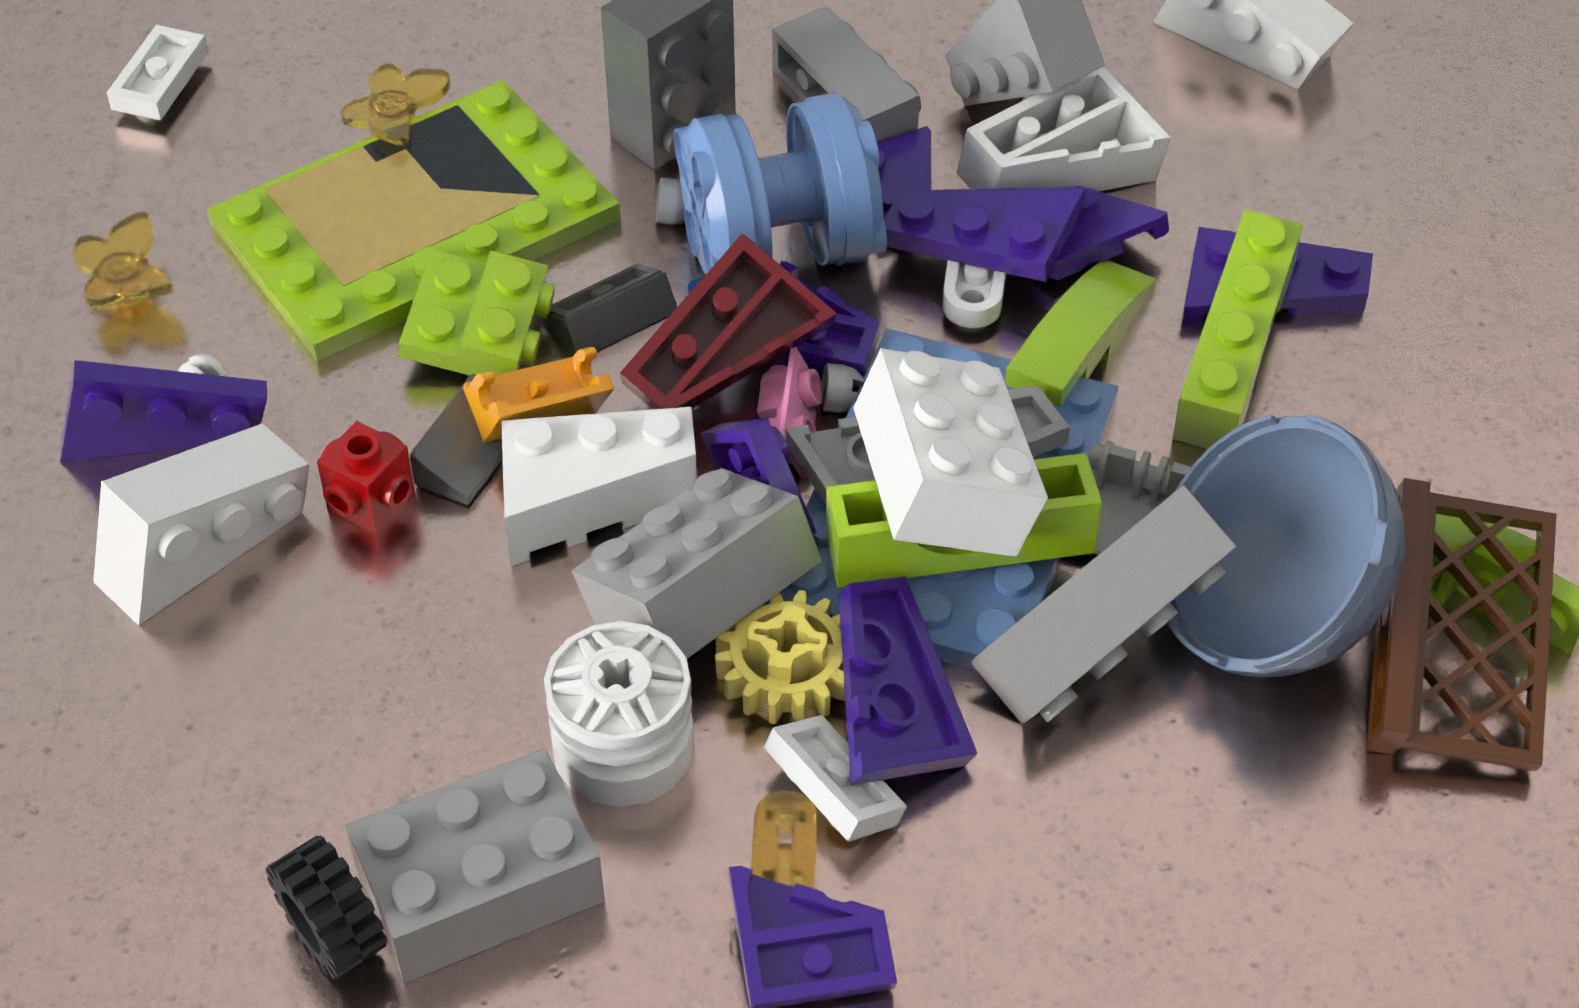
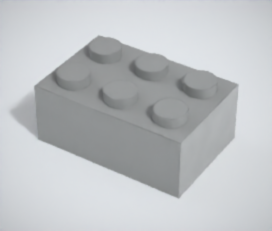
M720 468L719 470L701 475L695 480L691 489L669 504L657 506L647 512L641 523L619 538L608 540L597 546L590 558L571 571L594 625L616 621L648 625L672 638L687 659L822 562L797 495Z
M546 748L344 825L356 873L367 898H370L376 909L373 911L383 924L384 929L382 931L387 936L388 948L403 983L432 973L605 902L600 856Z

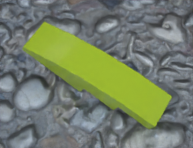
M1108 260L1100 261L1074 283L1032 331L1006 367L1005 385L1014 389L1038 385L1052 404L1061 407L1079 378L1088 379L1100 359L1105 361L1110 359L1156 288L1157 278Z

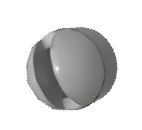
M661 177L657 193L655 222L668 225L685 223V207L681 182L678 179Z
M825 364L821 378L824 392L823 402L820 405L821 411L833 413L849 412L852 403L858 399L860 394L853 392L852 388L860 387L861 384L865 383L864 378L856 369L843 364Z

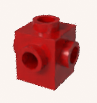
M356 421L339 439L331 441L317 460L327 510L376 536L416 496L407 445L403 444L395 435L386 431L379 432L359 421Z

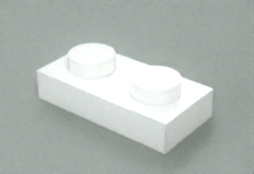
M155 25L107 91L111 110L161 120L208 54L209 50L205 35Z
M823 715L772 728L763 749L848 842L898 825L907 805L883 780L851 785L848 742Z

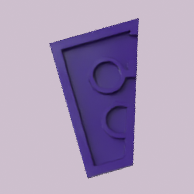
M1085 187L901 190L884 218L887 247L1046 282L1085 206Z
M1198 227L1181 324L1202 322L1203 315L1209 313L1236 232ZM1300 242L1294 270L1281 308H1286L1294 316L1364 311L1369 294L1373 253Z
M75 360L61 440L60 462L193 448L257 426L262 423L267 402V381Z
M906 576L849 583L838 598L851 785L966 766L978 752Z

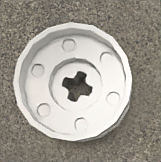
M625 621L592 625L569 637L551 656L544 676L551 741L557 772L570 790L597 804L615 807L644 804L671 791L689 770L695 748L694 726L691 714V678L686 656L669 636L648 625Z

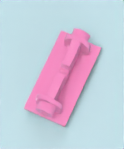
M797 347L790 348L788 366L774 365L761 377L757 414L760 419L768 418L771 426L776 427L785 440L786 428L808 425L810 433L817 432L815 427L817 405L822 404L824 397L823 385L818 372L815 369H809ZM790 452V459L787 461V464L792 463L802 479L807 478Z

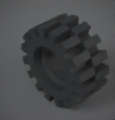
M321 835L313 837L265 868V872L269 876L267 878L269 885L275 891L273 895L277 903L286 912L284 916L290 926H294L298 933V939L303 946L308 947L314 961L317 964L320 963L323 971L328 976L331 975L332 979H337L387 946V936L382 931L384 929L383 924L373 912L376 909L372 901L361 890L363 888L357 876H352L345 859L338 857L336 848L330 842L327 843Z

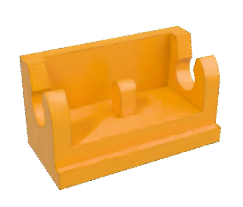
M594 347L580 349L570 358L495 375L491 371L480 373L472 381L466 382L463 390L483 443L502 439L501 420L596 414L614 390L609 374L593 377L591 361L596 358V349Z

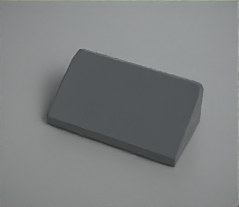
M637 263L552 304L548 319L543 320L573 354L580 349L594 347L596 351H599L671 315L677 308V303L666 272Z
M471 374L465 383L472 381L476 374ZM463 384L410 454V463L415 485L469 505L501 462L503 454L502 439L483 443L464 393Z

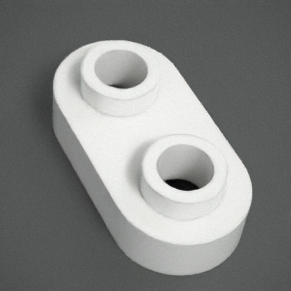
M948 260L943 291V311L946 317L953 323L967 328H980L993 323L1001 313L1006 273Z

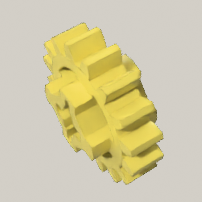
M799 590L794 596L793 601H783L782 595L779 592L770 599V604L761 605L716 638L715 669L716 678L724 680L725 697L731 700L743 696V713L748 716L756 712L760 707L768 709V721L771 724L777 723L782 712H791L795 722L805 719V710L812 707L825 717L830 714V696L845 701L840 614L830 617L831 600L824 598L815 606L807 604L806 591Z

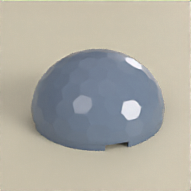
M1311 414L1280 418L1267 415L1257 418L1232 430L1208 448L1189 469L1175 490L1177 491L1184 485L1236 545L1231 552L1219 561L1227 570L1222 577L1197 597L1188 587L1170 602L1178 613L1167 622L1168 626L1185 647L1209 664L1228 672L1256 677H1282L1320 667L1350 650L1368 634L1389 604L1398 584L1405 555L1403 510L1392 478L1378 458L1364 442L1340 425Z

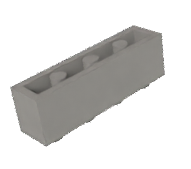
M1183 485L986 647L970 663L1022 725L1037 713L1046 722H1049L1078 697L1070 686L1087 671H1090L1099 680L1128 655L1121 646L1124 640L1138 629L1149 638L1178 613L1170 603L1188 587L1197 597L1222 577L1227 570L1219 561L1231 552L1236 545Z

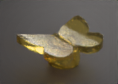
M387 63L381 65L369 77L368 97L355 99L345 105L340 112L341 120L344 125L352 128L369 129L374 137L395 145H404L411 136V119L416 118L415 111L432 106L447 94L450 88L449 73L442 69H417L404 76L402 70L395 64Z
M146 212L135 213L113 225L109 230L107 239L94 235H85L79 237L74 243L72 255L77 268L84 274H92V277L86 282L84 287L85 299L91 308H105L112 305L119 307L131 306L143 299L166 295L174 291L171 279L161 270L148 264L149 260L147 257L154 244V229L150 215Z

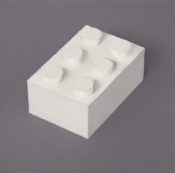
M880 348L853 408L893 539L1017 557L1048 496L1000 369L980 361L962 362L932 357L920 351L902 352Z

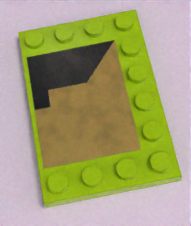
M504 79L207 208L210 224L317 362L407 320L431 249L484 263L487 262L490 250L534 261L621 220L620 203Z

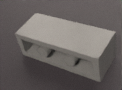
M827 5L772 28V71L802 101H805L808 97L834 92L838 93L856 106L864 121L870 122L876 141L918 129L921 99L916 88L910 82H905L887 64L885 58L879 52H874L856 34L854 28L849 23L843 22Z

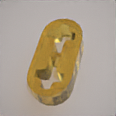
M791 790L775 791L765 796L759 802L754 814L751 858L752 874L776 881L777 868H790V884L792 887L797 883L815 889L817 853L816 807L808 797L800 792ZM780 818L794 819L791 844L778 843Z

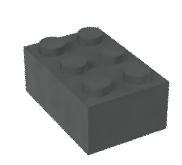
M612 0L601 7L610 138L653 170H657L676 157L674 144L675 128L688 126L693 118L720 113L724 116L736 114L733 0Z

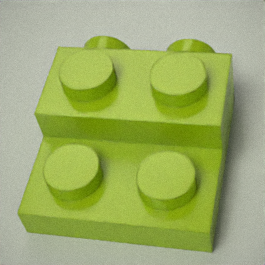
M431 249L398 343V357L466 375H477L488 371L499 375L520 370L522 365L532 367L541 338V332L534 331L533 328L537 317L548 319L556 289L555 284L546 282L548 265L490 250L487 262L484 263Z

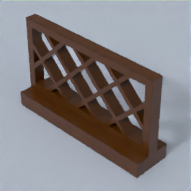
M1404 478L1396 492L1404 516L1405 555L1397 587L1389 604L1377 619L1366 750L1394 755L1399 748L1537 771L1543 762L1557 514L1430 492L1431 482ZM1436 514L1460 518L1475 535V538L1453 553L1435 532ZM1484 522L1493 523L1494 525L1488 528ZM1508 526L1536 531L1535 554L1521 564L1518 563L1495 536ZM1481 545L1487 549L1507 573L1486 589L1479 584L1460 561ZM1434 553L1440 560V563L1432 568ZM1534 567V580L1526 572ZM1446 570L1451 573L1472 598L1450 615L1430 593L1431 581ZM1512 581L1517 584L1532 602V615L1518 626H1515L1491 598V596ZM1477 606L1480 607L1503 634L1501 638L1481 652L1455 623ZM1429 615L1436 624L1427 630ZM1529 628H1531L1530 642L1522 634ZM1442 631L1467 660L1465 664L1445 678L1425 656L1426 643ZM1508 643L1514 647L1528 664V679L1513 690L1487 661L1490 656ZM1472 669L1476 670L1499 698L1498 701L1477 716L1450 686ZM1425 678L1431 685V688L1422 694L1423 679ZM1527 691L1526 706L1519 699V696ZM1436 695L1441 697L1463 724L1461 728L1450 736L1420 731L1421 706ZM1506 706L1525 728L1523 749L1500 745L1482 723ZM1470 732L1476 741L1462 739V737Z

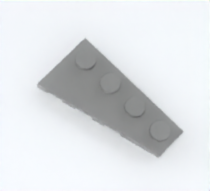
M1038 385L1008 390L1033 457L1068 444L1070 426ZM856 417L838 419V428L811 433L808 425L786 428V443L789 451L825 505L827 486L875 480Z

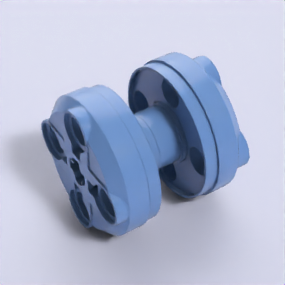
M834 92L808 97L805 101L792 103L788 109L786 122L787 153L758 158L747 125L739 114L724 116L720 113L693 118L688 126L674 129V144L685 207L684 216L688 241L693 256L695 258L698 257L705 274L708 273L742 233L773 258L771 228L794 223H801L810 251L821 266L830 264L841 266L867 260L872 254L886 251L887 234L883 218L882 191L878 171L879 153L875 133L870 122L864 121L859 110L847 98Z

